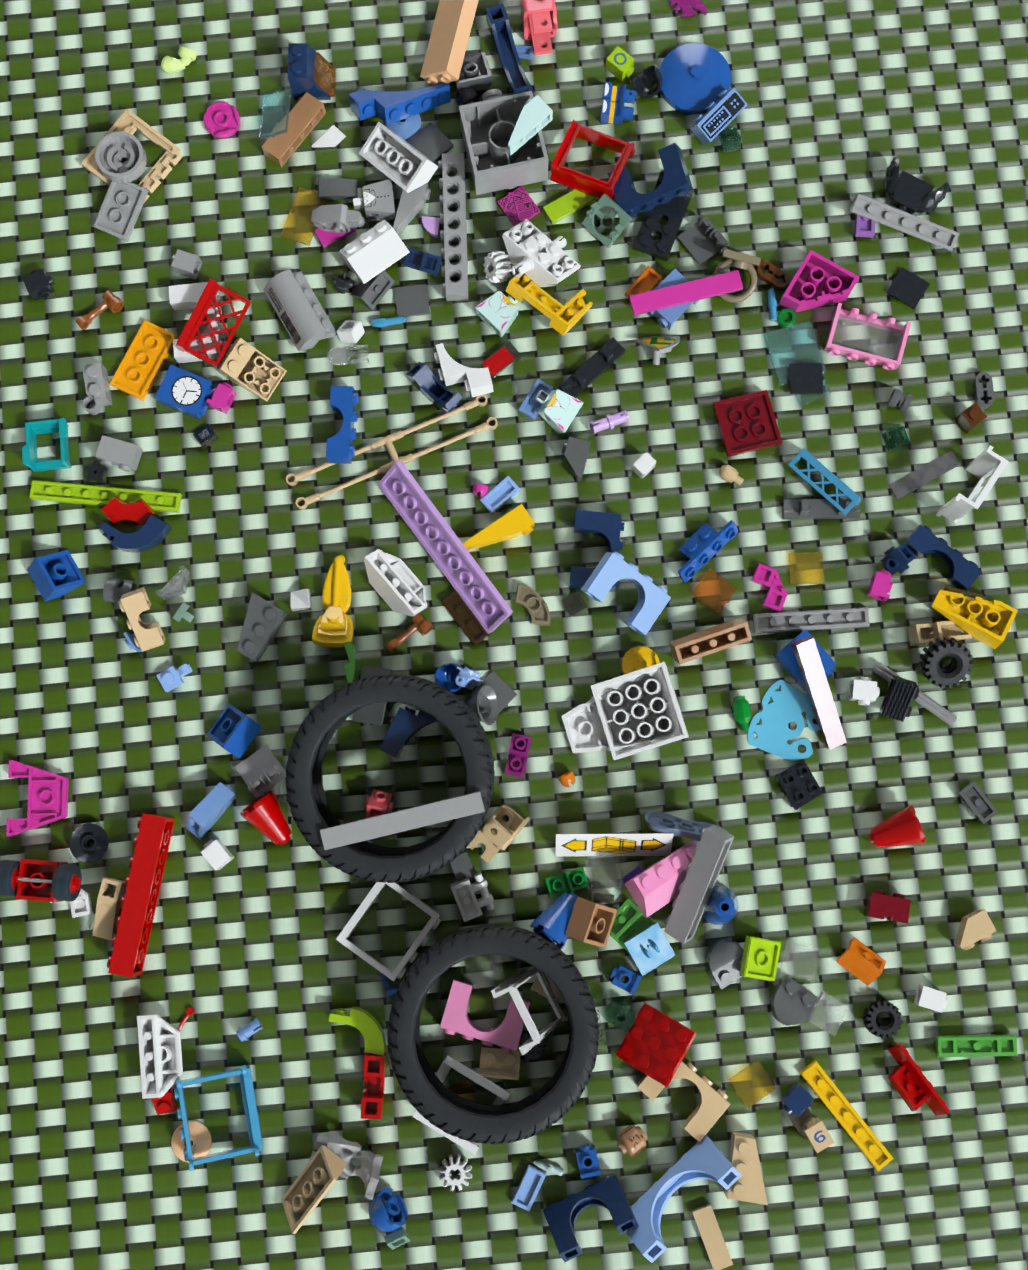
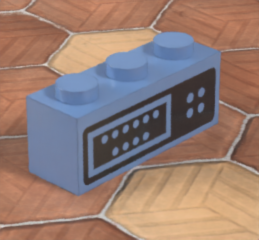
M735 88L723 90L718 95L719 100L716 103L714 101L705 108L707 112L704 115H698L693 120L694 125L690 130L703 146L710 143L748 105Z

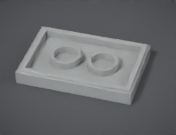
M111 181L93 227L128 242L149 190L131 182L117 183Z

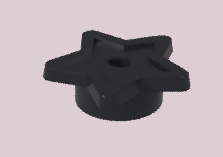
M95 460L91 466H84L85 471L88 473L87 482L93 480L99 483L103 482V477L108 468L101 467L98 460Z

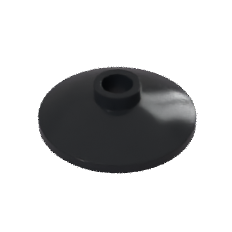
M86 823L77 827L69 841L70 851L73 856L79 861L86 863L101 859L109 846V838L106 831L101 826L93 823ZM90 839L94 841V845L92 847L88 844Z

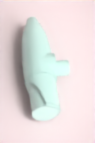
M543 1161L533 1162L537 1167L548 1173H554L559 1176L563 1174V1168Z

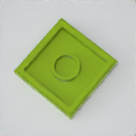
M746 936L739 975L775 982L781 942Z

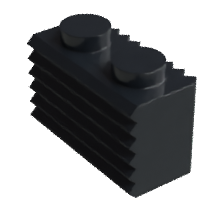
M893 675L880 707L881 715L904 722L905 717H909L911 714L912 706L910 705L912 700H916L919 695L917 683Z

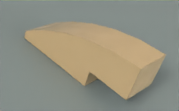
M952 621L917 624L907 627L910 646L926 645L930 641L935 643L936 638L943 640L945 636L949 639L951 637L955 638L957 641L972 638L970 634Z

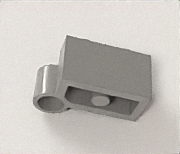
M101 362L82 365L85 389L88 395L83 400L82 406L91 415H97L101 411L102 406L112 405L107 369ZM95 403V406L89 409V405Z

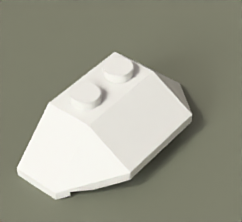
M380 549L364 558L369 583L394 612L413 617L427 608L425 586L400 558L384 553Z
M157 1014L137 1016L142 1099L161 1098L176 1082V1079H179L183 1074L180 1032Z

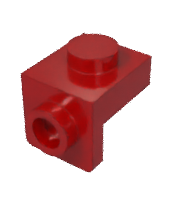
M174 1084L163 1097L152 1098L157 1115L177 1111L178 1105L173 1092Z

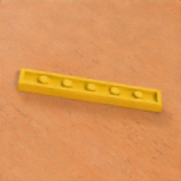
M816 1060L799 1072L877 1171H880L894 1159Z

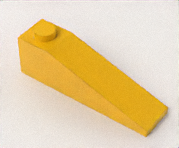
M520 504L462 544L470 551L516 538L522 534L526 536L533 531L535 522L524 506Z

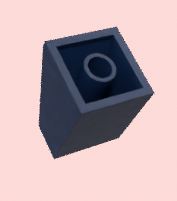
M289 43L288 80L294 100H298L306 92L318 100H331V64L307 43Z

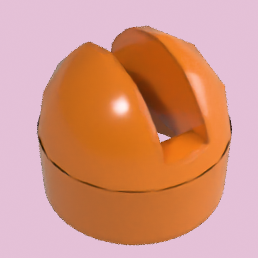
M572 771L558 778L564 787H570L568 784L570 782L574 785L576 780Z

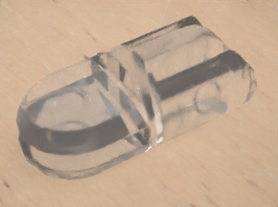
M368 344L334 347L329 351L328 359L334 365L370 363L367 358L351 360V358L369 356L368 351L350 352V350L367 349Z

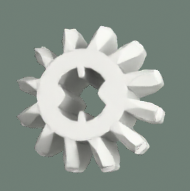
M492 251L484 257L485 263H483L485 270L483 272L486 273V279H489L490 282L503 283L507 281V278L511 277L510 271H512L510 265L512 262L509 261V255H506L505 252Z
M459 1154L456 1160H454L452 1155H449V1162L443 1159L442 1164L445 1167L441 1166L438 1170L443 1173L439 1176V1180H445L443 1183L444 1187L451 1184V1191L454 1190L455 1185H457L459 1190H462V1183L468 1186L469 1181L467 1179L472 1178L473 1175L468 1172L472 1170V1165H466L468 1162L467 1158L461 1162V1155ZM458 1169L459 1175L455 1174L453 1176L452 1170L456 1171Z

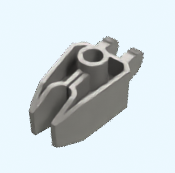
M344 204L322 205L312 210L311 222L314 223L315 227L328 232L349 233L351 228L361 227L365 223L359 211L349 210L348 206Z

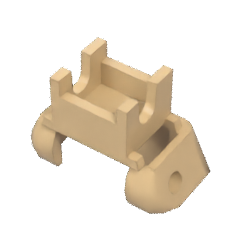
M502 805L485 821L483 827L478 831L468 847L473 850L477 844L483 843L486 846V850L481 858L489 863L500 849L505 850L531 818L523 819L512 808ZM504 815H508V816H509V820H508V821L504 820V818H503Z

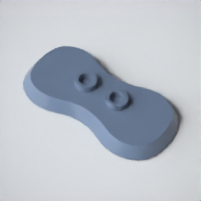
M648 812L645 814V821L650 830L657 833H674L673 836L686 837L699 842L702 830L714 825L706 822L685 820L662 812ZM717 826V827H719L720 829H722V830H724V831H726V832L728 833V831H727L726 829H724V828H722V827H720V826Z

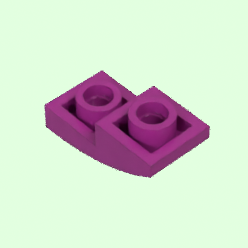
M512 734L504 774L520 778L524 777L532 737Z

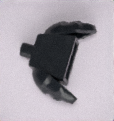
M894 157L886 168V177L883 183L885 194L891 199L890 204L912 215L915 212L919 214L926 213L936 208L938 203L945 199L946 193L950 188L949 183L946 182L931 193L934 188L933 185L905 171H902L899 176V157Z

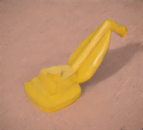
M338 555L334 558L333 564L330 566L325 578L322 591V605L326 612L318 618L312 633L313 644L319 646L345 647L344 644L353 641V621L349 615L345 614L351 605V585L348 572L343 564L346 560L343 555Z

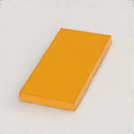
M144 320L109 384L144 402L173 348V339H178V336Z

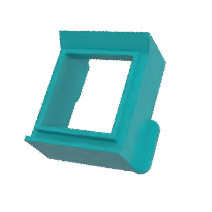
M65 418L25 423L26 445L22 447V460L25 466H28L34 472L71 468L68 439L69 425ZM59 432L61 459L38 462L36 435Z

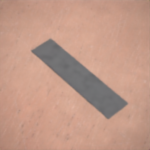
M951 450L889 486L897 499H900L961 464Z

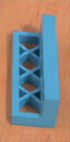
M803 448L788 464L790 468L844 515L862 501L860 496L806 449ZM802 458L807 462L808 469L799 470L794 465ZM810 472H818L822 475V482L810 480ZM824 484H832L836 488V494H826ZM846 496L851 503L843 509L839 505V497Z

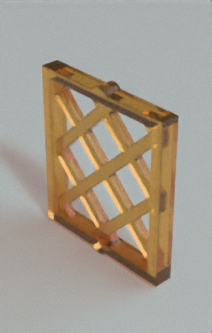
M317 52L315 53L314 81L331 97H335L336 69Z

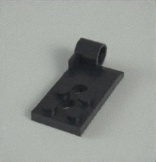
M663 169L659 174L654 190H656L659 187L663 180ZM687 193L684 196H677L672 198L670 202L654 206V209L647 211L633 249L667 261L692 194ZM664 217L668 222L662 225L658 222V219ZM653 234H659L661 236V240L655 241L652 239L651 236Z

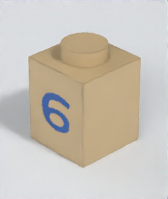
M812 1117L804 1122L805 1125L801 1129L816 1153L834 1144L821 1119Z

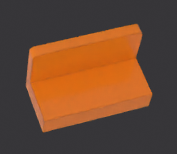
M855 937L850 940L846 951L836 961L866 985H870L882 974L886 964L883 958Z

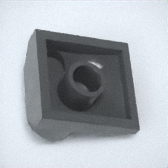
M485 52L464 56L459 79L455 81L457 91L462 93L468 89H475L476 91L488 89L492 85L493 78Z

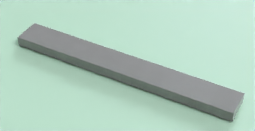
M479 791L321 829L320 833L324 850L482 813L485 812L481 792Z

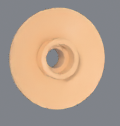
M188 1121L191 1140L193 1141L194 1158L207 1155L212 1144L210 1131L204 1124L198 1121ZM182 1123L174 1131L171 1145L174 1154L185 1162L183 1149L187 1147L186 1140L182 1141L180 1128H184Z

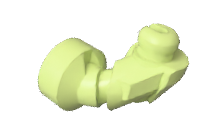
M180 46L178 51L180 59L165 56L161 62L163 71L173 74L186 69L185 66L196 60L197 52Z

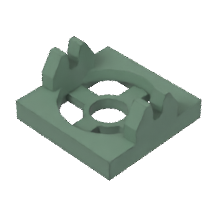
M603 194L599 201L592 204L591 209L586 212L587 217L582 224L607 248H610L633 218L607 194ZM607 206L613 209L610 213L604 214L600 208ZM617 213L620 219L618 225L615 224V216ZM595 214L600 218L601 225L598 229L595 228L594 224ZM606 215L612 218L610 226H605L603 223ZM605 228L613 230L609 235L602 234Z

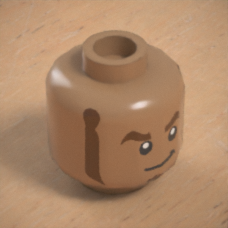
M629 1125L617 1135L619 1142L617 1147L623 1155L627 1153L629 1156H635L646 1147L647 1136L640 1126Z

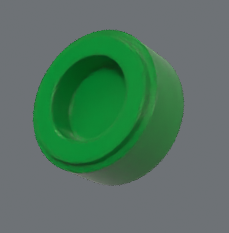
M789 308L780 310L777 315V323L782 328H790L796 320L795 312Z

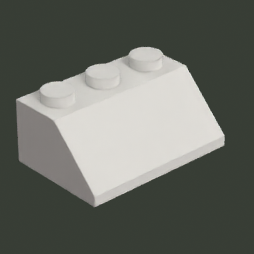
M385 219L339 250L349 269L364 284L410 253L396 231Z

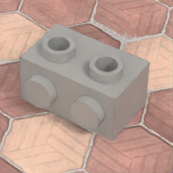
M102 435L95 457L101 461L100 464L108 467L116 465L119 466L118 469L126 472L130 470L136 471L143 450L139 445Z

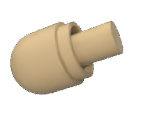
M723 465L719 469L720 477L728 483L735 482L739 486L743 483L744 479L738 476L739 472L732 466Z

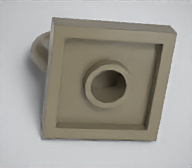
M724 249L722 258H726V260L717 266L713 276L722 274L728 266L747 270L750 276L749 286L743 293L739 295H730L728 293L719 295L721 299L727 302L738 303L746 300L753 294L757 286V273L754 266L760 265L761 258Z

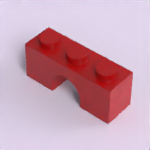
M371 1053L364 1055V1091L361 1102V1119H381L383 1116L387 1053L385 1055Z

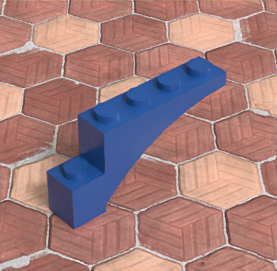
M441 83L422 89L388 92L370 91L364 88L349 94L350 108L360 121L377 115L388 125L451 102L450 85L448 83Z

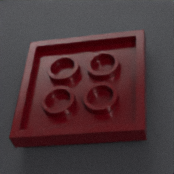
M767 390L713 402L712 407L727 458L778 446L783 443Z

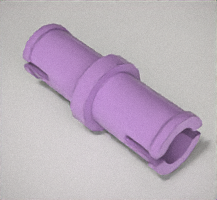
M626 410L613 415L608 414L605 415V418L590 422V427L594 434L608 428L613 429L616 425L628 422L629 416Z

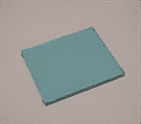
M810 321L764 333V339L779 386L790 383L788 381L790 363H822L823 374L826 373Z

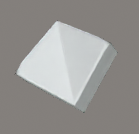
M345 320L336 331L342 343H357L365 333L361 321Z
M646 452L633 464L632 470L642 479L655 467L656 460Z
M309 589L291 592L290 606L292 611L312 609Z

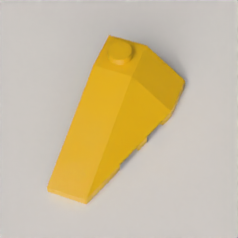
M939 590L931 606L976 640L993 649H996L1004 641L1018 612L1017 609L1001 601L983 600L981 597L973 598L964 596L961 593Z

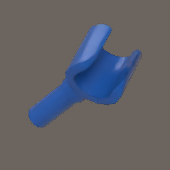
M380 973L379 975L385 984L387 995L394 998L398 990L397 985L391 987L387 977Z

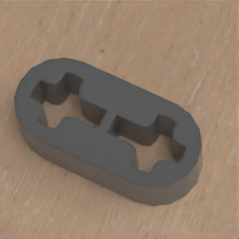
M979 373L973 380L974 399L981 409H987L994 402L993 381L988 373ZM981 378L983 381H986L984 386L981 382H979ZM983 396L989 400L986 404L981 400Z

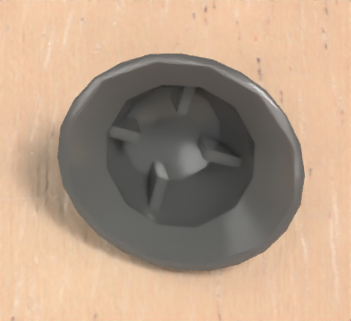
M484 685L478 693L468 699L466 705L476 715L479 722L493 725L498 715L497 696L491 686Z

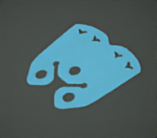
M779 680L765 693L762 700L763 710L757 713L750 723L748 743L787 760L796 761L808 758L813 754L809 739L802 738L792 742L791 745L787 741L801 735L805 727L804 719L801 715L802 712H806L808 728L811 731H818L820 727L812 722L815 714L808 696L784 680ZM779 686H781V691H775L776 689H779ZM770 697H772V700L774 702L768 704V702L770 701ZM762 719V725H756L757 723H759V720ZM790 722L797 724L795 730L789 729L788 724ZM754 732H755L758 737H756V738L753 740ZM799 745H804L806 747V751L804 753H800L798 751Z

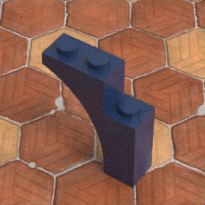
M407 706L405 709L399 708L379 750L398 759L407 742L419 730L427 725L438 722V720L421 709L418 715H415L416 711Z

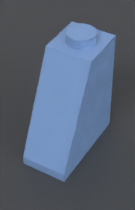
M220 782L188 814L186 829L201 840L233 802L235 796L233 789Z

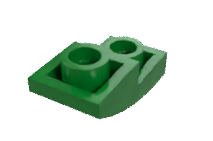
M583 867L543 879L549 898L589 886Z

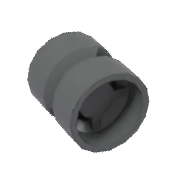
M108 577L103 589L104 601L117 603L120 601L122 594L137 589V582L132 580H123L121 582L118 578Z

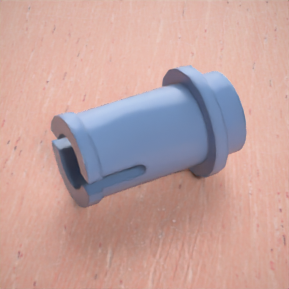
M255 1018L244 1027H239L236 1034L242 1042L244 1040L248 1041V1038L260 1029H263V1026Z

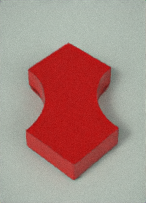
M114 497L101 509L114 524L120 520H132L141 526L148 520L150 515L155 514V511L143 499L129 503Z

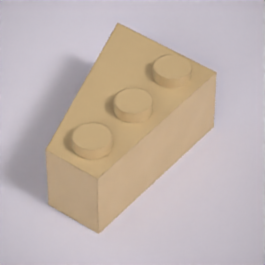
M732 1131L728 1160L742 1176L727 1190L725 1189L724 1194L727 1199L768 1205L756 1140L752 1134Z

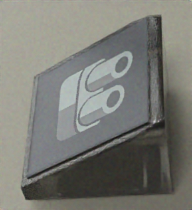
M208 423L193 433V436L203 449L219 439Z

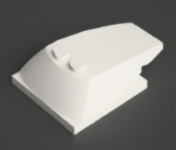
M665 662L591 685L593 693L591 700L561 716L573 753L607 750L611 751L613 760L689 737Z

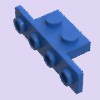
M730 520L719 532L705 523L679 548L680 553L689 559L678 571L683 582L686 583L689 579L693 578L700 568L706 565L716 553L721 551L729 540L735 537L738 529L734 521Z

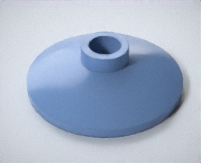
M419 114L405 118V122H400L399 120L388 125L385 124V126L407 141L421 129L422 123Z

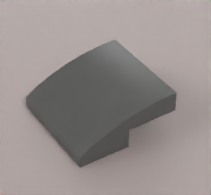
M431 122L407 140L410 145L433 163L442 157V153H448L454 148L453 143Z

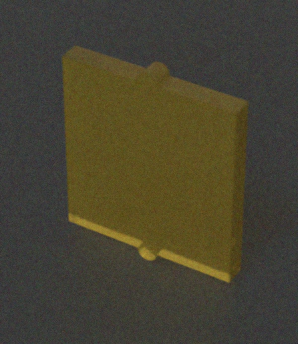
M822 552L789 553V567L787 570L789 571L790 584L824 583L823 570L825 567L823 566Z
M758 1060L729 1079L736 1090V1095L741 1098L746 1108H749L776 1090L768 1077L769 1073L764 1071Z

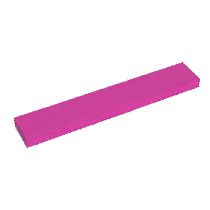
M739 270L632 295L629 296L633 315L635 316L743 289Z

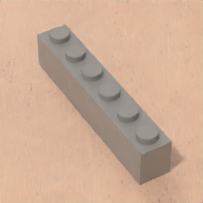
M715 825L702 830L699 837L701 839L700 843L692 854L694 857L692 863L686 869V878L679 886L680 893L672 904V913L665 921L666 928L664 932L683 944L692 940L734 839L733 835Z

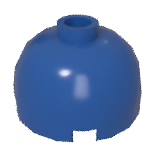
M388 1187L377 1192L368 1206L371 1224L383 1232L397 1230L406 1224L405 1217L408 1216V1211L402 1197L399 1194L395 1196L392 1193L393 1189Z

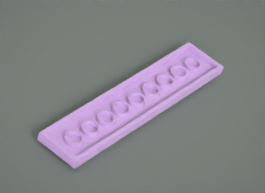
M402 461L395 462L378 483V486L481 623L488 634L493 632L513 613L512 609Z

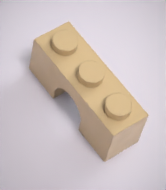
M142 587L122 594L119 606L122 612H126L128 617L126 622L129 629L134 631L136 646L140 647L143 652L165 644L166 638L159 622L146 624L140 618V614L151 607V602L145 588Z

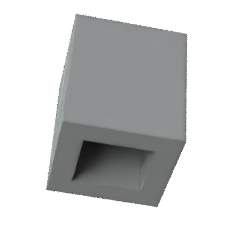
M177 249L176 254L171 258V267L174 272L192 279L197 278L202 265L199 256Z

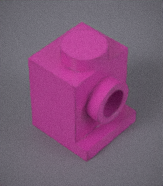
M225 382L219 383L217 388H214L211 393L212 399H207V404L211 408L227 414L236 396L232 389L233 387Z
M884 570L875 572L872 575L866 596L884 602L888 600L890 595L887 593L891 591L893 582H890L892 577L890 572Z

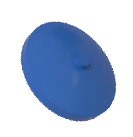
M689 43L673 49L664 58L660 66L663 77L660 92L663 98L671 107L686 114L706 113L705 108L713 101L716 103L719 100L718 95L723 90H729L731 71L728 62L720 52L705 44Z

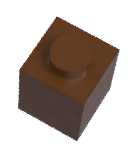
M975 402L954 420L967 434L987 418V415Z

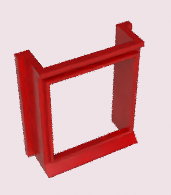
M573 120L551 164L550 180L599 199L603 194H607L613 199L614 186L628 157H633L635 153L634 143H628L584 127ZM576 137L621 153L608 182L562 166Z

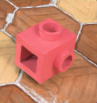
M373 789L371 796H367L365 801V807L367 808L365 819L391 813L394 807V803L391 802L392 794Z

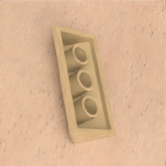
M321 1145L281 1199L292 1234L297 1233L347 1165L344 1160L326 1146Z

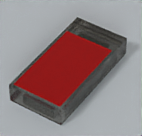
M509 341L480 364L482 368L488 367L491 379H494L521 358V354Z

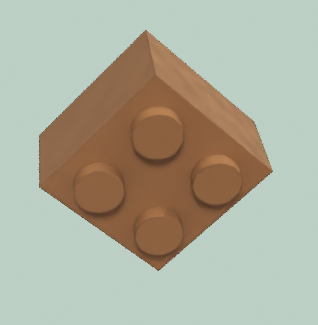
M577 897L565 935L584 943L605 948L617 910Z

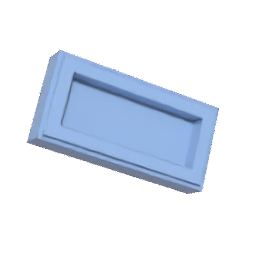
M507 476L482 497L480 502L493 515L520 492L521 489Z
M528 1164L511 1203L530 1212L547 1173Z

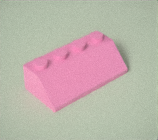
M693 840L677 848L624 883L645 918L678 897L680 893L679 886L686 878V869L692 863L694 858L692 854L697 847Z

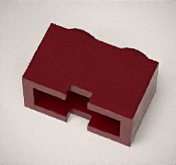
M874 890L873 893L867 892L864 916L884 919L885 916H888L887 920L908 924L911 900L905 899V895L893 893L892 897L886 896V891Z

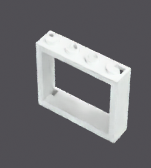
M376 882L336 940L394 982L396 978L401 979L407 971L404 968L407 962L412 963L418 955L416 950L419 945L424 946L430 936L427 934L431 928L434 930L441 922L439 919L441 914L397 882ZM386 884L431 916V919L393 972L348 940L350 934Z

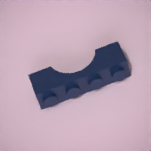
M921 524L916 527L904 542L916 557L932 553L943 558L949 569L948 581L962 592L968 590L982 572L978 569L979 566L973 561L965 559L959 550L948 546L946 540L932 534L933 532L929 527L922 526Z

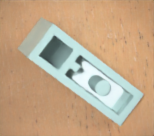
M538 95L533 99H528L524 104L508 143V154L510 156L553 119V110Z

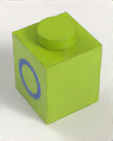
M617 46L606 58L605 69L623 81L626 76L629 77L633 73L635 59Z

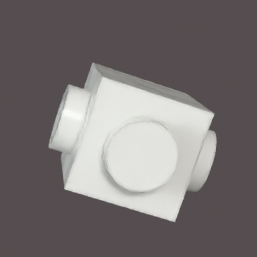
M860 677V680L854 679L850 681L849 701H858V705L869 706L870 703L876 701V698H879L880 688L877 687V682L872 681V678Z

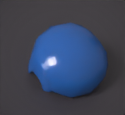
M446 663L438 667L435 672V683L451 692L460 690L462 686H458L455 679L460 672L457 666H461L455 663Z

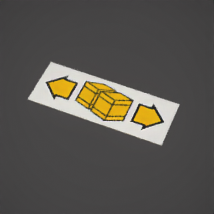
M674 833L556 834L555 857L667 856L671 853Z

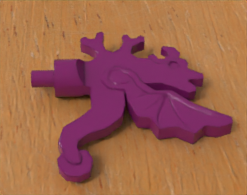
M670 0V6L677 5L673 9L675 13H677L679 8L682 9L684 13L680 15L682 18L685 16L693 18V14H696L695 10L707 15L706 5L701 0Z

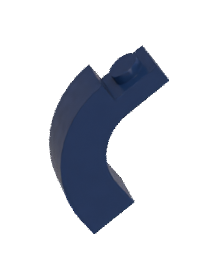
M418 362L406 374L412 383L433 404L446 413L450 409H454L463 398L459 392L444 385L424 363Z
M150 515L145 525L134 533H122L104 522L101 523L99 529L104 532L102 534L104 537L112 541L111 545L125 552L138 553L150 550L160 544L168 535L171 527Z

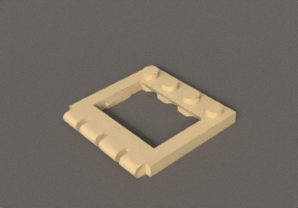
M126 109L104 137L113 132H127L133 135L136 130H139L144 136L166 151L138 184V186L149 190V193L152 194L161 184L157 178L159 177L164 180L172 170L169 164L176 166L183 156L179 153L180 149L130 110ZM96 145L82 161L81 165L109 186L111 180L104 176L96 163Z

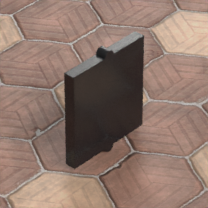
M902 267L896 278L892 279L893 283L886 294L915 309L920 299L924 298V293L930 283Z
M822 363L789 364L788 381H790V395L823 394V380L825 377L823 376Z

